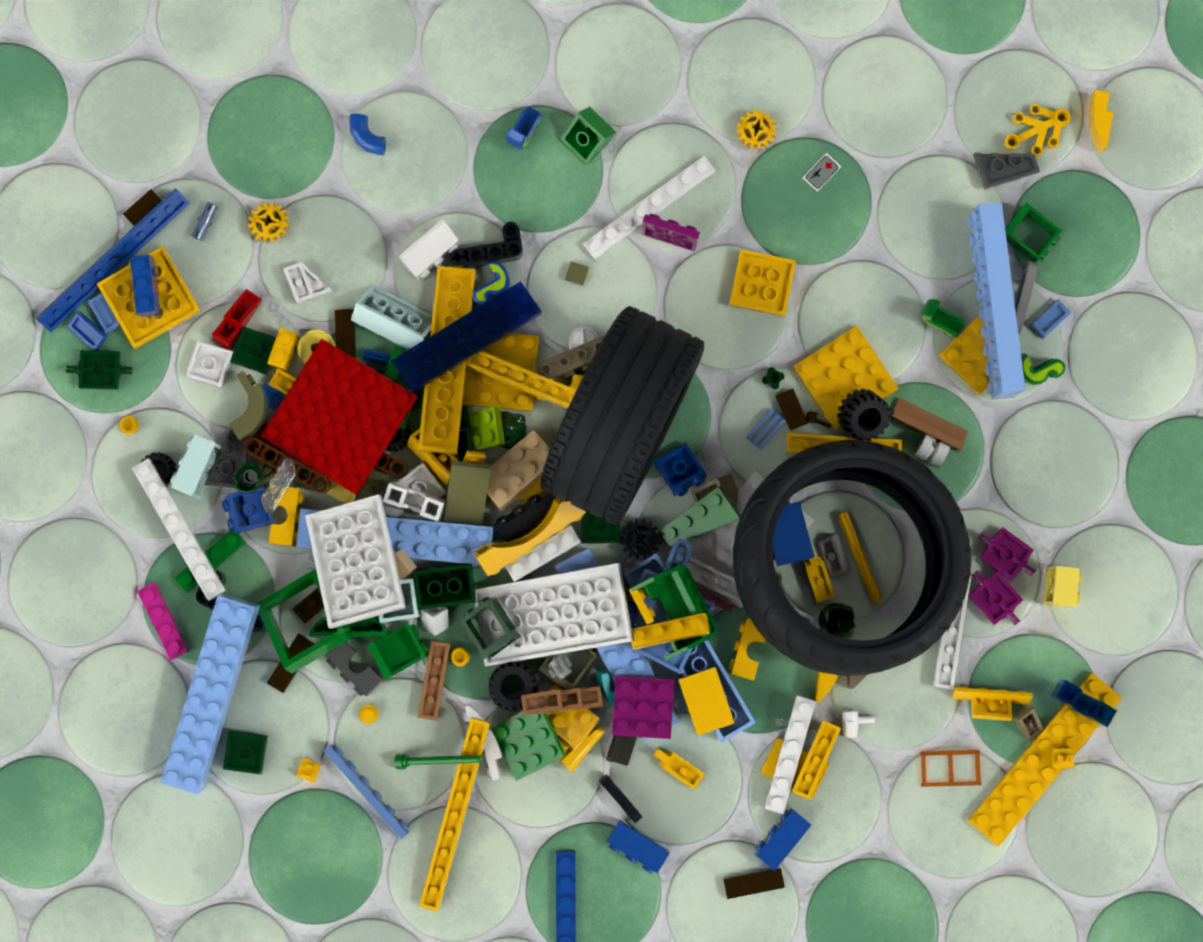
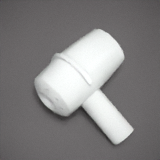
M851 708L843 710L841 722L844 737H857L859 724L874 723V716H858V711Z

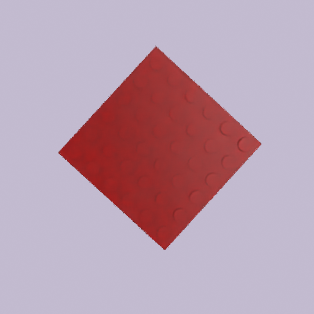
M321 338L262 432L261 437L353 494L358 495L415 404L418 396Z

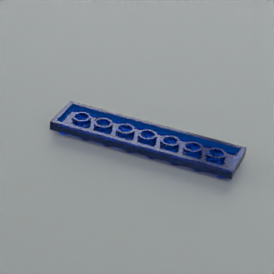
M520 281L394 358L391 362L410 391L415 393L542 314V311Z

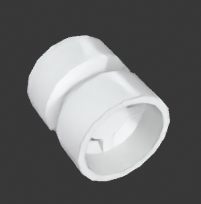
M925 434L914 456L923 461L927 459L929 464L939 468L944 462L950 446L943 442L936 443L935 438Z

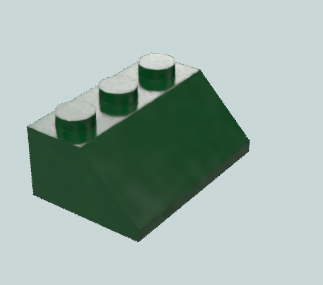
M472 564L413 572L418 610L476 603Z

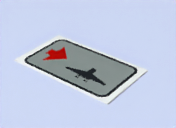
M826 153L804 175L803 179L818 192L841 166Z

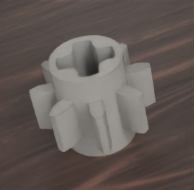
M558 656L549 663L551 669L548 672L553 678L557 676L561 680L572 672L569 668L572 666V663L567 657L563 659L561 656Z

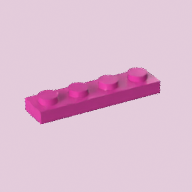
M154 582L138 590L139 597L169 659L173 660L189 652L157 583Z

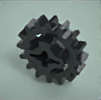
M637 518L635 519V524L629 521V528L623 527L626 533L620 534V537L624 538L620 545L626 546L623 551H629V557L633 554L636 555V560L639 559V556L646 560L647 554L653 556L652 550L658 551L659 549L656 547V544H661V541L657 540L661 534H656L655 532L658 527L652 528V521L646 524L645 518H643L642 523H639ZM637 527H646L648 530L639 531ZM631 531V533L633 534V540L630 543H628L627 538L629 532ZM637 534L645 536L644 544L636 542ZM653 535V544L650 547L648 539ZM635 547H640L644 550V552H637L633 549Z

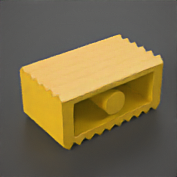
M280 328L267 364L273 368H279L282 371L288 372V368L292 364L291 361H293V354H295L297 344L301 339L300 336L295 332Z

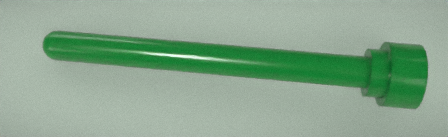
M396 754L394 758L396 769H406L410 765L482 762V756L410 757L407 754Z

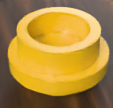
M125 416L121 419L119 427L124 434L133 435L139 429V422L133 416Z
M457 647L451 652L450 659L454 665L460 667L469 662L470 654L467 649Z
M365 705L359 711V718L365 724H372L378 719L379 712L374 705Z

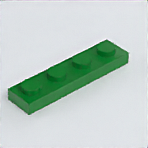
M231 530L204 553L215 570L247 542L239 533L234 534L233 530ZM188 566L174 577L186 593L198 585Z

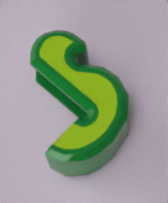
M929 299L920 312L921 319L929 326L943 331L945 335L951 338L958 337L965 325L964 320L939 306L941 301Z
M1021 353L1025 383L1031 385L1042 384L1047 381L1048 377L1059 378L1065 372V363L1059 359L1052 358L1033 368L1028 355Z

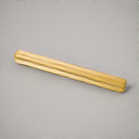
M847 512L840 513L838 515L839 522L871 601L873 603L882 600V596Z

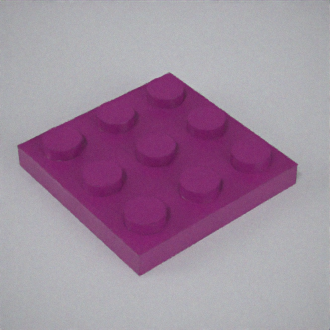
M650 213L649 215H644L641 235L695 252L700 232L693 226H680L677 221L670 219L665 221L660 219V216Z
M616 676L612 735L671 739L675 680Z

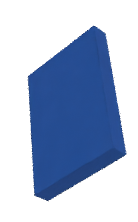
M800 501L786 504L778 519L773 539V556L776 567L815 558Z

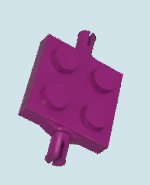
M1001 527L992 538L983 531L978 536L980 540L987 544L985 551L979 559L994 570L999 571L1009 581H1012L1017 573L1022 570L1031 577L1036 572L1035 569L1027 564L1034 549L1004 527Z
M978 570L975 571L971 576L977 581L978 585L968 597L992 625L997 624L1006 617L1014 626L1017 625L1021 620L1013 612L1016 606L1023 601L1020 595L999 571L985 579Z

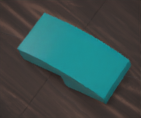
M596 669L601 692L606 701L614 708L615 688L610 686L612 685V677L605 669Z

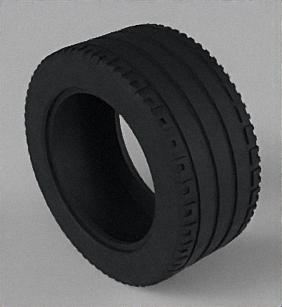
M628 306L621 311L599 345L565 413L542 471L541 489L549 494L553 493V496L565 502L570 501L572 505L584 511L588 510L590 514L602 520L606 519V522L614 525L618 524L632 504L676 416L703 355L704 341L696 336L693 338L691 334L681 329L676 330L673 325L662 320L657 321L656 317L643 311L640 312L637 308Z

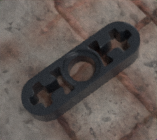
M605 774L599 780L600 783L636 824L643 816L611 778Z

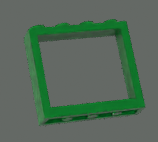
M316 569L256 603L260 605L258 612L284 669L291 674L352 639L349 632L350 625L336 627L338 631L292 657L271 609L315 583L321 594Z

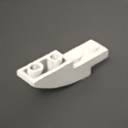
M471 705L465 706L466 710L463 711L465 722L470 723L471 717L485 720ZM490 727L482 757L487 759L488 765L485 766L487 777H491L492 781L501 778L496 759L502 758L503 754Z

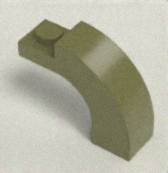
M242 371L237 374V377L248 394L249 403L245 413L229 424L237 438L244 442L262 427L268 412V398L264 387L260 383L254 386L256 382L252 375H247Z

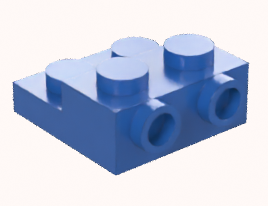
M686 442L653 461L674 497L677 495L684 496L688 493L690 487L694 485L696 487L701 486L705 482V478H707L705 470Z
M265 486L251 493L237 492L228 494L224 497L225 501H222L223 509L229 513L230 519H227L228 528L230 531L233 530L234 534L274 524Z

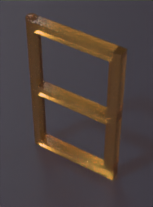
M979 750L921 751V786L981 785ZM975 754L976 781L954 782L952 755ZM948 755L949 782L926 783L925 756Z

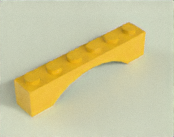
M556 498L553 500L546 517L530 533L509 542H488L472 553L488 577L495 575L505 565L514 563L522 554L531 552L539 543L548 541L554 533H559L571 522L580 520L586 511L572 505L570 501L565 502Z

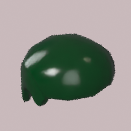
M252 463L241 465L237 468L233 477L236 483L235 488L242 493L254 492L263 484L261 469Z

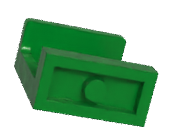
M407 622L405 625L389 633L388 637L380 638L367 645L385 679H389L428 656L426 652L429 649L424 641L420 642L417 636L420 633L415 624L411 625L410 622Z

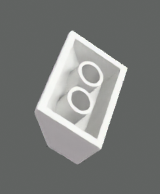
M442 219L405 250L399 258L417 281L423 280L429 276L432 268L443 264L444 258L453 250L459 249L460 242Z

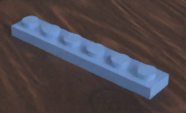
M330 745L326 748L324 752L395 833L403 839L409 833L407 830L409 826L403 819L399 820L394 815L396 812L389 804H384L381 800L383 798L376 789L373 791L369 787L370 782L364 775L360 776L355 771L357 767L352 761L349 760L347 762L343 757L344 752L337 745L335 747Z

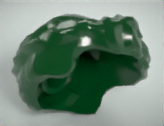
M502 411L501 419L505 444L500 446L511 449L526 436V420L524 415Z
M843 603L826 605L818 617L820 630L837 637L853 633L855 628L853 608Z

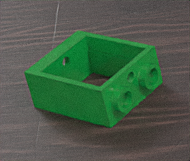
M1027 202L1005 227L1007 242L1034 263L1039 259L1041 261L1044 260L1049 254L1047 249L1050 245H1056L1061 238L1059 234L1062 229ZM1025 215L1051 235L1037 253L1011 234Z

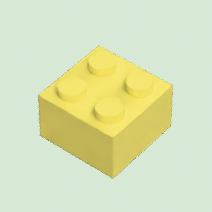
M1063 566L1046 568L1043 606L1077 607V604L1080 602L1078 585L1082 581V574L1079 573L1080 568Z

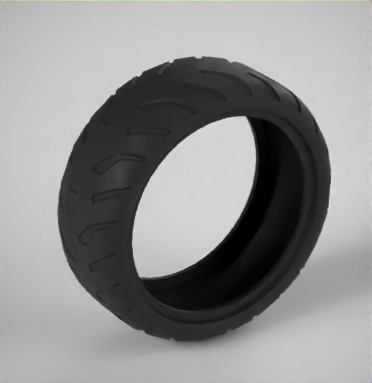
M864 440L833 441L810 447L788 458L757 487L747 502L736 528L733 546L734 579L743 607L752 623L766 641L783 655L800 665L822 673L845 676L868 675L882 672L913 660L928 650L947 631L957 617L967 592L971 568L970 540L963 515L951 492L920 461L896 448ZM830 480H848L863 483L891 497L905 510L913 521L921 538L925 554L924 585L919 600L911 614L895 631L886 637L874 640H850L828 634L803 618L786 598L775 572L773 539L783 508L798 491L810 485Z

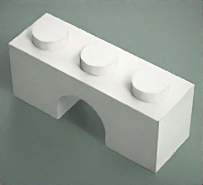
M393 481L389 483L383 499L385 503L399 508L414 510L420 513L419 515L437 522L441 519L446 501Z

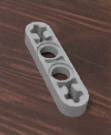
M1030 261L1025 266L1015 305L1018 334L1021 333L1038 269V263Z

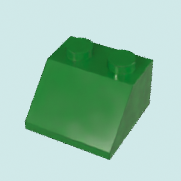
M589 106L576 115L560 139L587 165L608 145L616 131Z

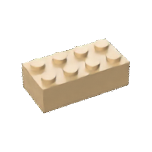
M534 430L491 465L487 496L501 512L506 510L541 479L550 448Z

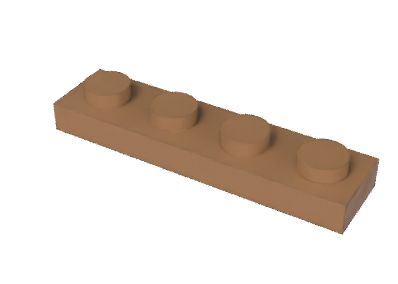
M431 641L418 718L438 720L451 646L449 643Z

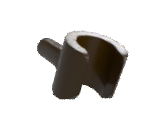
M807 412L806 419L808 423H817L829 429L831 428V424L817 419L818 412Z

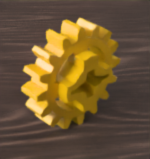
M753 109L752 114L747 111L745 114L746 118L741 116L740 121L742 123H737L736 126L739 128L736 131V135H741L738 141H744L743 147L745 148L749 145L751 151L754 147L760 151L761 146L767 149L768 143L772 144L774 141L772 138H776L777 135L774 132L777 130V125H772L775 119H769L770 113L763 115L762 109L760 113H757L756 109ZM757 124H759V131L756 134V136H754L755 127H757Z
M266 202L263 203L264 207L256 205L258 210H251L254 216L248 217L252 222L248 224V227L253 229L251 234L253 236L257 235L256 239L258 241L263 238V242L266 244L268 239L272 243H275V238L281 241L280 235H287L285 229H290V226L286 223L290 221V218L286 217V210H282L281 205L275 207L274 202H271L270 206ZM276 213L280 215L281 221L276 219ZM271 219L273 223H269L267 226L265 223ZM257 225L262 226L263 233L258 230Z

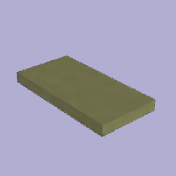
M452 461L444 523L482 526L491 465Z

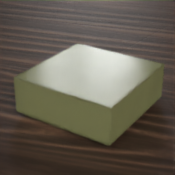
M571 261L565 280L583 286L589 267Z

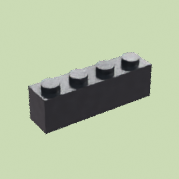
M545 491L534 494L523 505L514 507L508 515L499 517L493 525L504 542L519 539L530 533L543 521L551 508L553 500L557 497L553 496V493L549 494Z

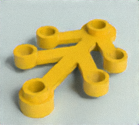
M1033 104L1029 108V114L1033 117L1042 115L1050 118L1045 122L1017 112L1012 118L1013 123L1016 125L1023 123L1033 128L1019 135L1009 134L1004 140L1005 148L1015 150L1021 142L1037 135L1035 145L1030 150V154H1034L1035 158L1043 153L1042 146L1048 128L1054 126L1052 137L1047 141V147L1055 149L1059 145L1062 127L1068 125L1071 120L1070 113L1066 109L1059 108L1052 111L1042 108L1038 104ZM1032 108H1037L1038 113H1034ZM1016 116H1020L1022 120L1017 121ZM1058 116H1062L1063 121L1058 120ZM1051 140L1056 142L1055 146L1050 144ZM1008 141H1013L1014 146H1010ZM1034 149H1038L1039 154H1035Z

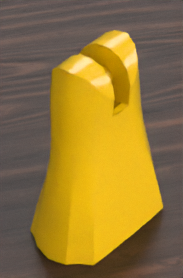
M602 726L593 730V733L589 734L576 750L558 737L566 753V756L562 757L560 761L571 773L575 771L585 756L606 732Z

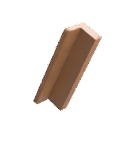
M901 398L898 399L890 415L891 420L922 435L927 434L935 438L936 442H943L956 452L962 450L965 444L963 441L968 433L966 430Z

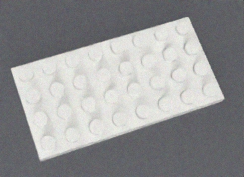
M620 563L475 590V608L486 597L497 598L521 636L494 657L484 659L485 667L633 641ZM490 607L477 616L479 633L487 647L506 634Z

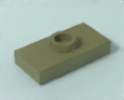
M374 469L367 479L359 500L380 495L382 491H385L390 475Z

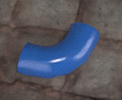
M350 114V133L356 144L366 152L384 156L386 138L371 133L368 128V116Z

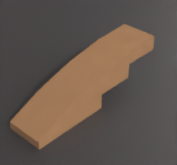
M600 686L562 691L558 689L521 695L523 715L603 707Z

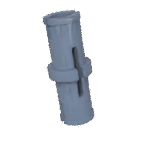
M207 202L202 215L197 219L198 223L193 234H191L192 237L203 241L208 227H211L213 224L211 221L219 208L217 205Z

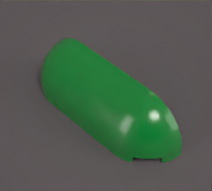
M322 617L311 627L309 636L325 639L338 630L337 628H328L327 618ZM375 617L349 624V632L352 639L388 637L385 625L380 623V620Z

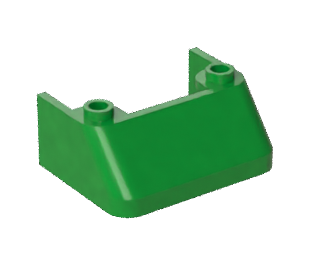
M680 564L630 588L633 592L643 587L646 595L650 598L656 599L659 597L670 620L701 613L707 614L710 634L670 642L674 652L664 657L665 661L701 644L717 634L715 621L687 566Z

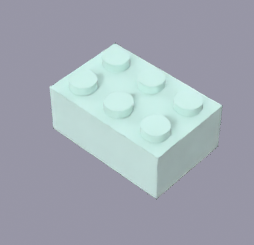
M194 434L188 440L187 452L181 456L178 463L180 467L177 473L173 474L170 483H172L171 488L201 499L206 488L204 484L210 476L222 446Z

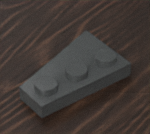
M973 154L985 190L1040 172L1034 154Z
M229 430L217 461L214 463L210 476L204 485L227 488L236 487L233 477L237 468L247 464L248 453L244 449L245 441L241 442L233 430Z

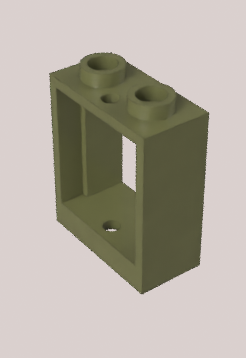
M590 648L584 650L590 655V658L571 683L565 678L561 680L557 676L553 678L548 672L551 669L548 665L555 655L548 656L539 670L565 690L573 689L596 658L597 654L595 651L597 649Z

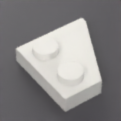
M302 262L283 268L297 305L331 293V288L321 282Z

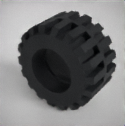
M860 389V392L854 390L853 394H847L846 400L843 399L841 401L843 403L842 406L838 407L840 413H837V418L840 419L838 421L839 424L856 440L871 441L872 438H879L878 435L885 432L883 430L888 428L889 424L887 422L891 421V416L888 415L891 413V410L888 408L887 402L869 389ZM870 408L867 418L858 422L860 414Z
M508 662L500 665L493 671L489 678L488 691L490 692L491 699L501 709L518 711L523 709L521 695L516 698L507 697L502 691L503 680L509 675L521 677L525 685L521 695H527L537 692V678L528 666L519 662Z

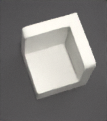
M446 607L421 610L422 628L434 636L449 628L448 609Z

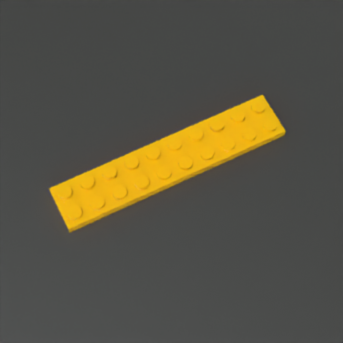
M437 267L418 451L457 454L476 269Z
M1090 672L1043 728L1044 730L1038 734L967 820L999 847L1063 770L1053 768L1052 749L1073 748L1075 756L1120 702L1122 697L1093 672Z

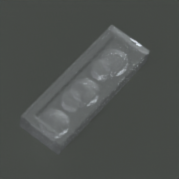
M284 459L281 466L278 467L276 475L270 481L266 492L262 494L261 502L266 513L274 512L296 475L291 459Z

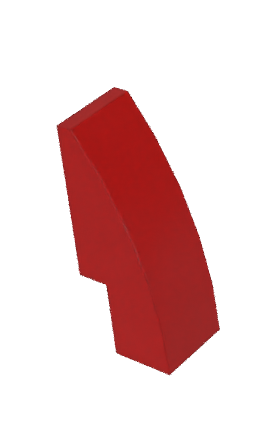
M246 289L223 316L224 320L212 333L213 341L229 350L239 337L242 327H246L262 299Z

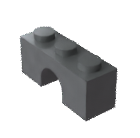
M348 642L325 654L328 658L326 660L327 663L334 669L337 667L342 672L340 676L346 682L351 681L355 685L353 689L360 696L363 694L369 696L385 680L372 666H368L361 673L355 672L352 669L351 659L357 651Z

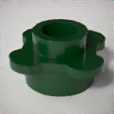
M770 367L767 370V375L762 378V382L776 390L779 388L780 381L785 376L782 372L780 373L775 370L774 367Z

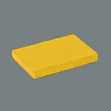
M716 667L678 679L697 736L734 724Z
M776 737L760 773L772 779L783 740ZM803 750L800 755L792 787L808 754ZM827 762L812 793V799L814 798L817 789L827 771V768L829 766V763Z

